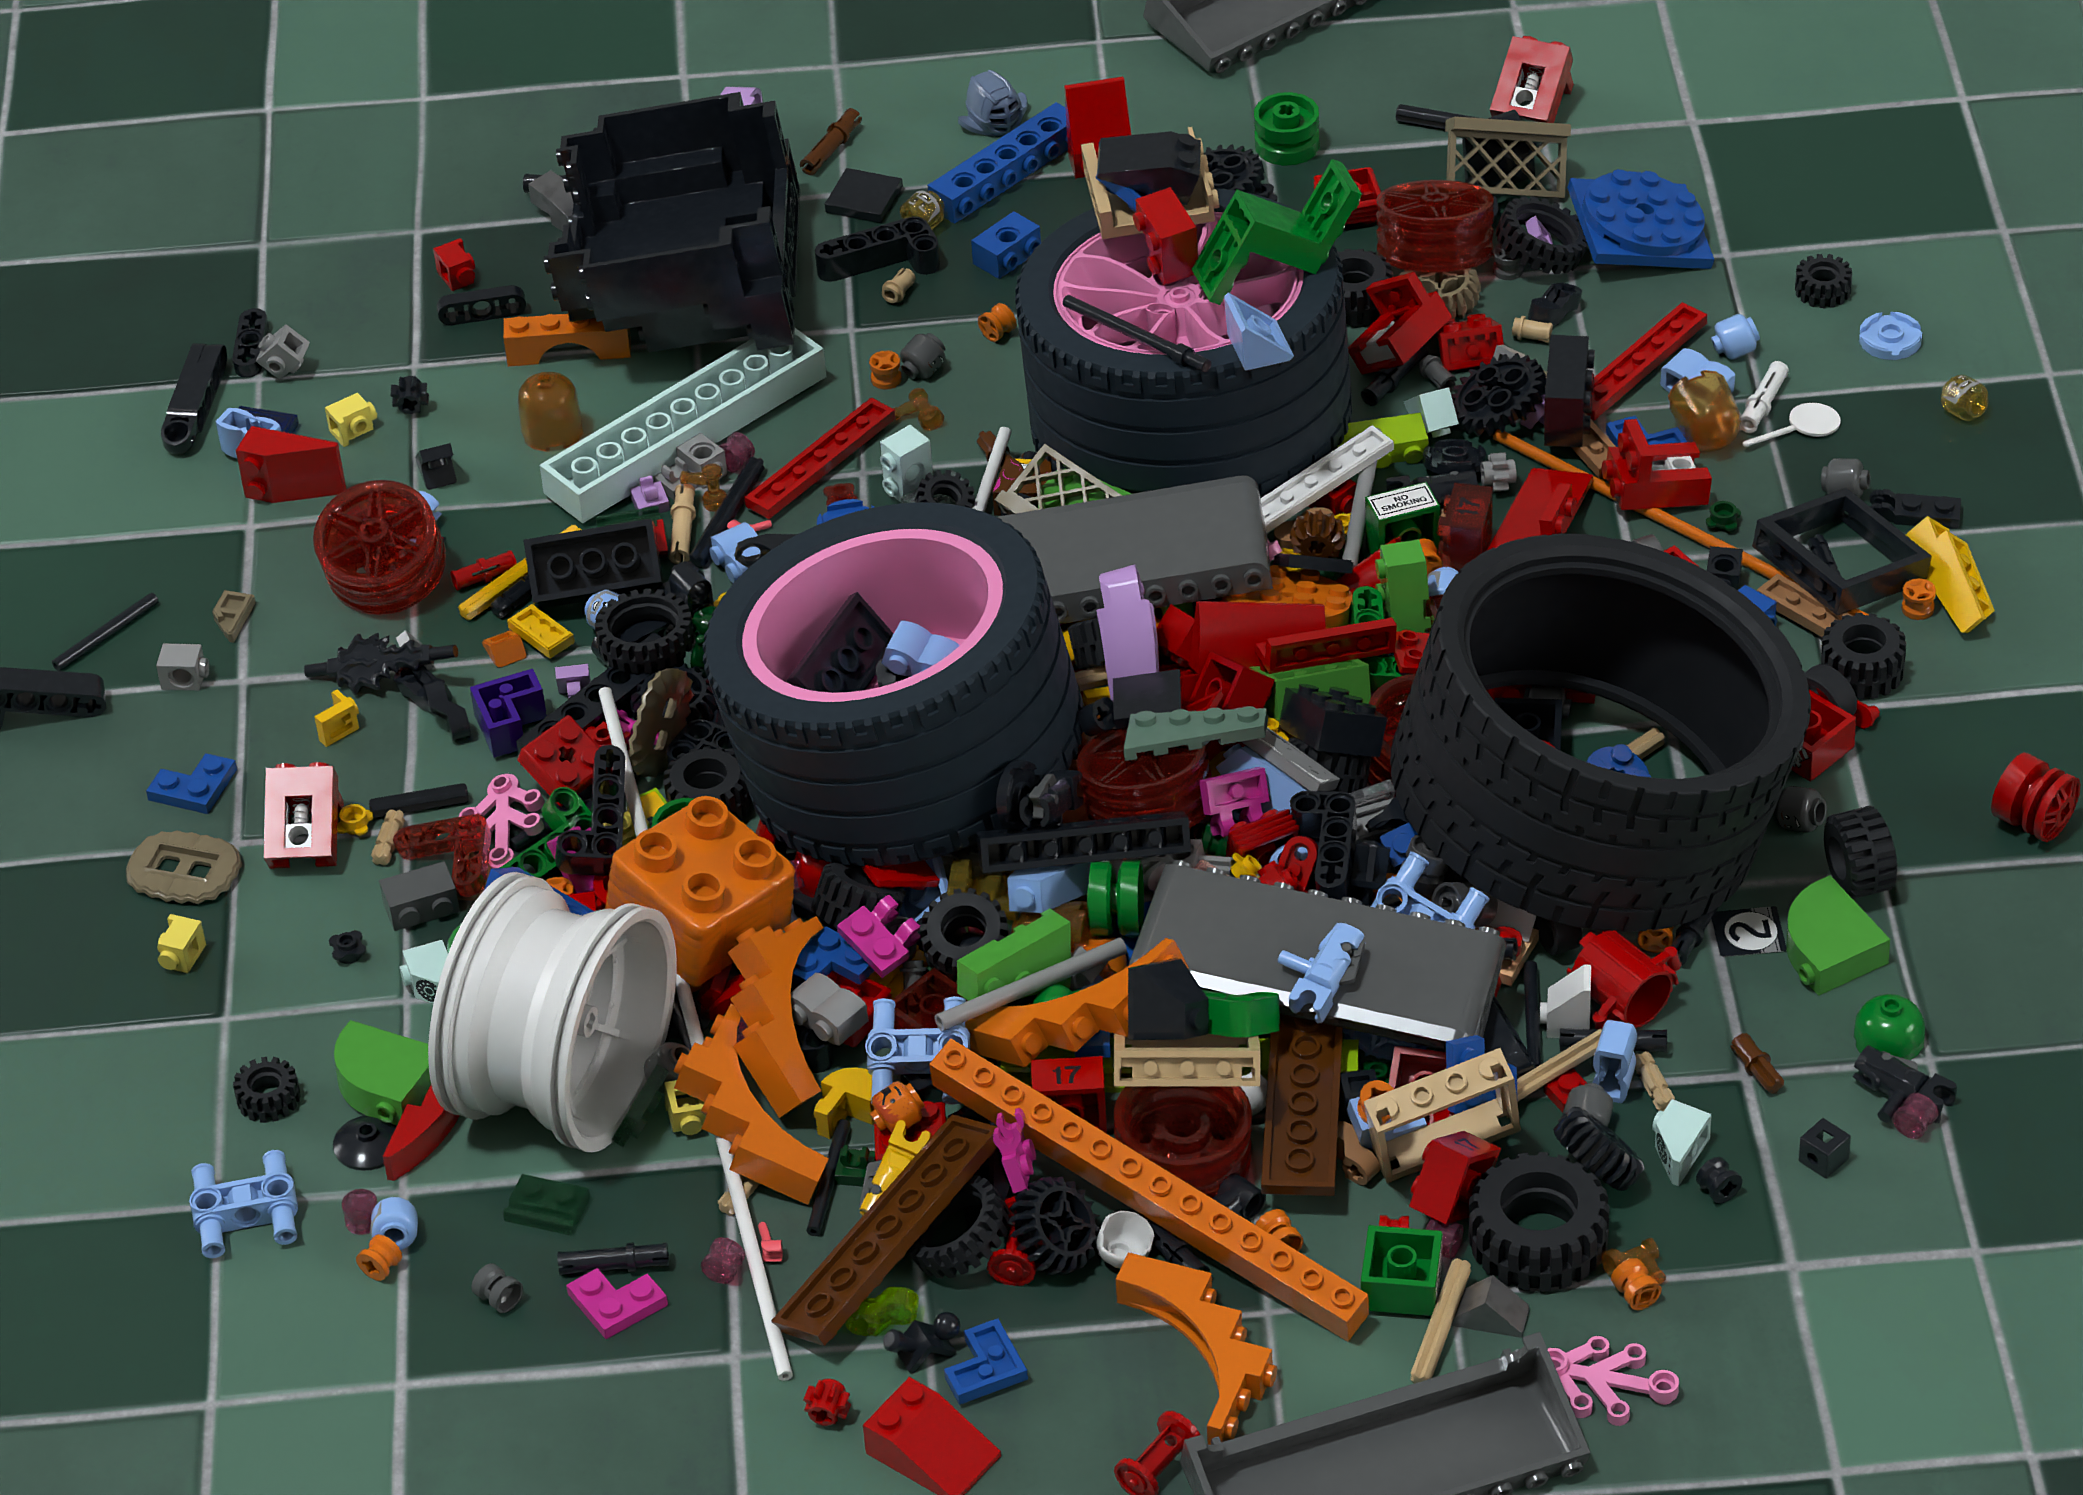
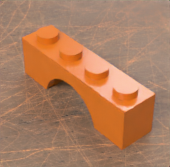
M568 314L504 318L503 339L508 367L539 364L541 357L548 349L564 343L586 346L600 360L631 358L630 328L605 332L603 322H597L596 318L570 322Z

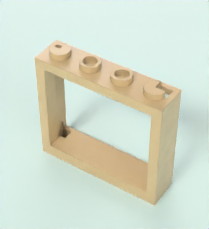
M1114 1034V1086H1260L1259 1036L1237 1038L1207 1034L1185 1040H1130L1128 1037ZM1125 1044H1132V1048H1125ZM1239 1044H1247V1048H1239ZM1121 1067H1132V1078H1121ZM1242 1067H1251L1252 1078H1242Z
M1501 1048L1364 1101L1373 1153L1380 1163V1169L1386 1183L1422 1170L1424 1149L1433 1139L1466 1131L1491 1143L1521 1131L1515 1080ZM1495 1090L1496 1099L1386 1141L1385 1132L1489 1091ZM1389 1114L1391 1122L1383 1125L1381 1117ZM1503 1116L1509 1117L1511 1123L1501 1127L1498 1118ZM1397 1159L1400 1167L1391 1170L1390 1161Z

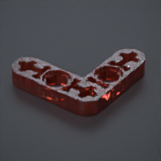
M471 814L411 825L400 829L394 835L393 844L398 854L404 859H415L454 852L452 880L457 892L461 896L471 897L477 895L485 888L491 829L483 815ZM449 833L446 838L435 841L439 835ZM479 851L473 858L464 859L469 853Z

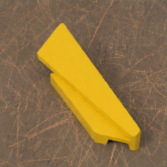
M1929 516L1925 517L1905 534L1932 556L1926 580L1935 585L1937 597L1962 633H1969L1995 611L1969 546L1965 541L1950 533L1948 528Z

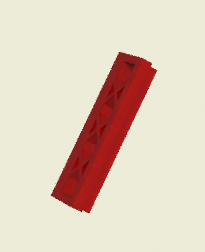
M1386 618L1268 638L1266 642L1255 644V653L1269 674L1395 653L1397 624L1393 618Z

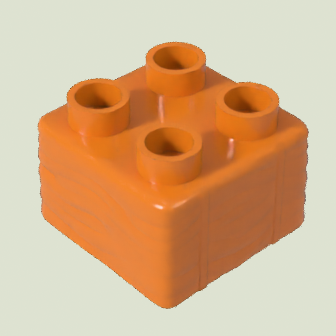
M701 796L693 799L688 806H685L652 828L641 832L636 839L631 840L613 854L605 909H616L621 905L634 903L663 913L674 935L677 974L691 986L696 987L702 985L714 975L719 974L724 968L734 963L728 951L739 944L736 940L739 935L754 927L756 932L767 926H770L773 932L780 928L783 931V928L791 923L795 868L787 858L775 849V846L769 840L759 837L733 815L724 802L715 797Z

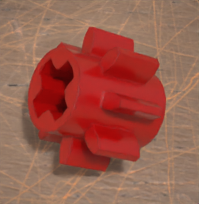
M818 1380L816 1387L809 1385L803 1398V1401L807 1403L804 1411L808 1412L810 1419L819 1425L829 1426L836 1424L838 1417L842 1419L847 1417L851 1406L848 1402L850 1393L846 1392L844 1385L837 1380Z

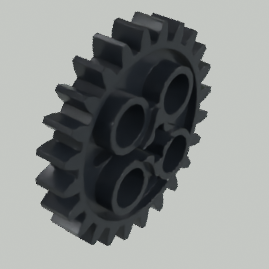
M1233 144L1228 146L1227 149H1223L1222 145H1219L1216 150H1212L1210 147L1206 148L1204 155L1207 156L1214 188L1240 190L1256 194L1255 188L1262 187L1261 181L1265 180V172L1259 154H1254L1253 149L1245 151L1244 146H1240L1235 150Z
M1518 353L1509 359L1508 355L1504 354L1500 361L1492 357L1490 364L1486 365L1481 362L1479 370L1470 369V376L1461 377L1462 385L1453 386L1455 394L1451 395L1459 422L1457 424L1459 429H1465L1467 434L1475 431L1477 436H1480L1486 430L1490 436L1497 428L1502 433L1506 425L1510 424L1513 428L1516 427V420L1526 421L1527 417L1525 414L1527 412L1537 411L1534 404L1543 403L1541 396L1545 395L1547 376L1536 359L1530 360L1528 355L1520 358Z

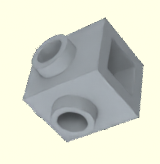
M285 324L273 335L268 333L262 339L258 346L261 351L256 362L280 380L289 372L294 374L300 368L310 342Z

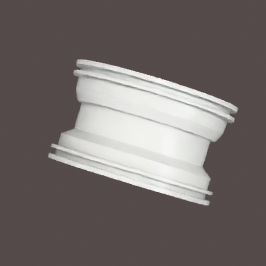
M510 872L494 880L480 894L464 918L447 955L435 995L429 1031L428 1064L432 1089L439 1104L452 1114L476 1120L490 1115L503 1114L516 1105L529 1109L530 1113L545 1128L551 1130L561 1144L567 1147L592 1153L610 1145L617 1137L649 1085L644 1073L645 1061L665 1043L669 1029L676 988L677 958L674 935L664 914L656 909L628 903L616 909H602L582 916L571 913L564 898L555 892L548 882L541 878L519 872Z

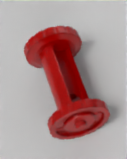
M1015 1196L1005 1200L1008 1208L1016 1202ZM1010 1211L1008 1216L1011 1218L1014 1214ZM1010 1224L1007 1225L1010 1227L1006 1248L993 1252V1255L988 1259L987 1270L995 1280L1005 1285L1022 1286L1034 1279L1036 1265L1034 1261L1029 1262L1027 1259L1028 1255L1024 1251L1016 1250L1019 1242L1017 1238L1010 1237L1013 1231H1015V1227Z
M1165 1411L1157 1421L1160 1434L1137 1460L1123 1458L1114 1467L1115 1477L1128 1494L1158 1495L1159 1486L1156 1478L1182 1452L1184 1440L1200 1435L1195 1425L1182 1414L1175 1411Z

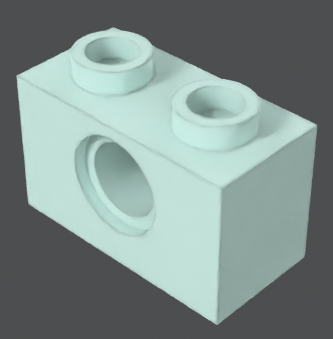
M908 425L880 441V462L883 467L884 478L882 481L883 488L889 496L895 497L901 503H909L914 500L922 478L925 480V476L928 473L933 475L930 440L912 425Z

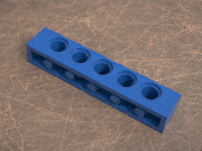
M1055 102L928 184V193L939 204L941 211L938 214L955 224L1067 151L1065 107ZM933 202L929 203V209L935 211V204Z

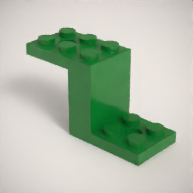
M1334 159L1330 161L1302 212L1236 190L1192 267L1195 277L1210 302L1221 305L1224 296L1231 292L1234 280L1241 268L1246 266L1250 252L1313 274L1317 273L1321 264L1326 262L1329 250L1336 238L1343 233L1345 223L1351 212L1358 207L1362 195L1342 162Z

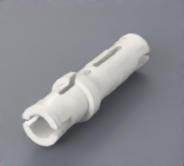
M1781 361L1772 362L1755 394L1747 399L1746 409L1738 420V426L1744 432H1755L1762 418L1769 414L1771 402L1784 379L1789 374V368L1785 363Z

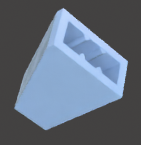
M1240 743L1223 753L1225 760L1216 766L1221 775L1255 767L1265 768L1270 801L1261 803L1263 814L1272 809H1276L1278 812L1290 809V800L1293 795L1301 791H1309L1249 747H1242Z
M1091 862L1015 870L1007 878L1009 911L1042 913L1049 908L1053 909L1087 894Z

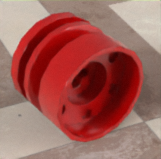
M2023 752L2010 762L2001 775L1992 797V814L2010 825L2017 827L2022 824L2024 832L2035 835L2036 838L2042 841L2049 842L2064 829L2070 820L2080 796V780L2073 775L2065 774L2061 769L2053 768L2050 770L2047 762Z

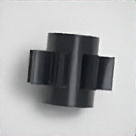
M416 376L399 377V386L391 385L390 396L393 397L392 406H398V409L403 414L420 413L421 404L428 405L429 393H427V383H422Z

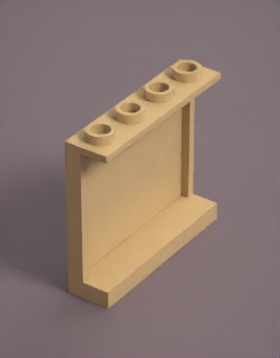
M1188 127V134L1195 138L1193 128ZM1202 140L1200 176L1188 205H1183L1195 225L1214 222V209L1219 208L1217 190L1214 189L1212 173L1209 172ZM1081 144L1084 174L1102 240L1143 233V231L1139 232L1135 227L1133 213L1136 212L1132 211L1119 196L1107 191L1105 185L1095 178L1097 175L1098 158L1094 144Z

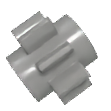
M1506 453L1488 455V461L1481 462V481L1483 486L1491 485V492L1509 490V483H1516L1514 459L1506 460Z

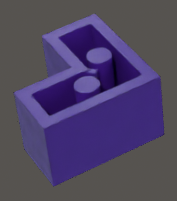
M533 668L470 687L474 716L493 758L518 751L516 741L523 735L522 725L542 720L547 716L543 689Z

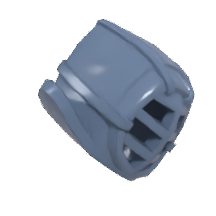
M992 70L980 73L975 77L972 76L967 90L966 108L968 116H958V123L974 133L986 136H1004L1020 125L1027 110V97L1022 92L1016 93L1009 81ZM992 111H1003L1001 113H991ZM990 119H1004V121L993 122Z

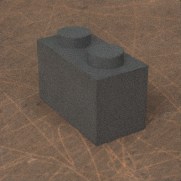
M445 861L379 880L383 904L394 931L460 912L456 888Z

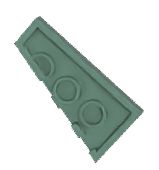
M1246 706L1231 710L1210 708L1205 711H1187L1178 709L1172 712L1154 713L1152 711H1142L1137 714H1131L1124 744L1125 761L1137 759V753L1152 750L1154 756L1168 754V748L1182 745L1188 746L1189 750L1200 749L1211 740H1217L1219 744L1223 745L1265 738L1268 723L1267 708Z

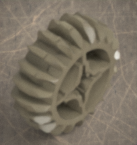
M1437 254L1435 258L1424 256L1423 261L1413 260V264L1406 265L1404 272L1400 273V275L1415 272L1427 293L1437 291L1452 318L1458 317L1463 319L1466 313H1472L1474 306L1478 305L1481 283L1479 282L1477 271L1471 269L1470 263H1462L1461 258L1453 260L1450 258V255L1440 258Z

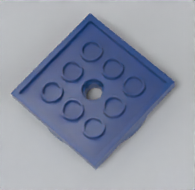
M1620 169L1614 170L1613 173L1602 175L1597 179L1570 178L1567 188L1594 263L1700 269L1712 268L1714 257L1703 231L1705 223L1704 213L1695 200V196L1688 192L1686 184L1672 183L1659 177L1652 171L1641 173Z

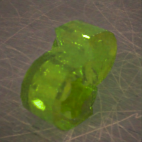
M888 1287L876 1298H866L861 1303L859 1309L848 1318L846 1327L856 1335L877 1336L890 1325H908L917 1318L918 1294L909 1288Z

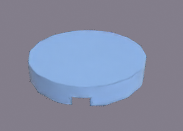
M1882 312L1876 313L1866 318L1860 325L1859 343L1863 350L1871 356L1886 360H1898L1913 355L1921 346V326L1909 315L1900 312H1890V315L1882 316Z

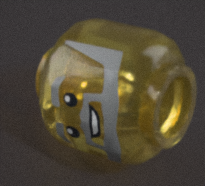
M919 190L901 205L900 215L902 219L914 216L921 217L927 221L933 230L944 219L945 206L942 199L936 193Z
M1957 375L1952 377L1943 386L1941 404L1944 410L1964 421H1971L1981 416L1987 409L1988 391L1983 384L1967 375Z

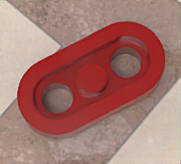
M1296 836L1287 841L1277 865H1282L1284 869L1289 868L1293 871L1300 882V885L1297 887L1300 892L1308 890L1316 868L1318 845L1309 837ZM1301 847L1306 848L1308 851V856L1305 860H1300L1297 856V851Z

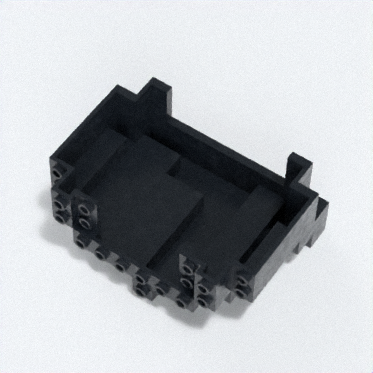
M741 92L599 115L598 126L593 128V131L561 136L560 148L556 149V157L559 167L564 166L566 174L563 175V183L566 193L571 192L574 203L573 213L568 216L569 224L563 225L562 237L558 238L557 242L549 243L548 255L544 256V267L547 274H552L554 281L551 282L553 300H559L562 312L568 311L570 322L596 318L597 322H603L605 332L638 327L640 341H646L648 352L746 336L750 340H755L757 351L794 345L795 309L792 297H796L801 189L789 139H784L776 101L744 106Z

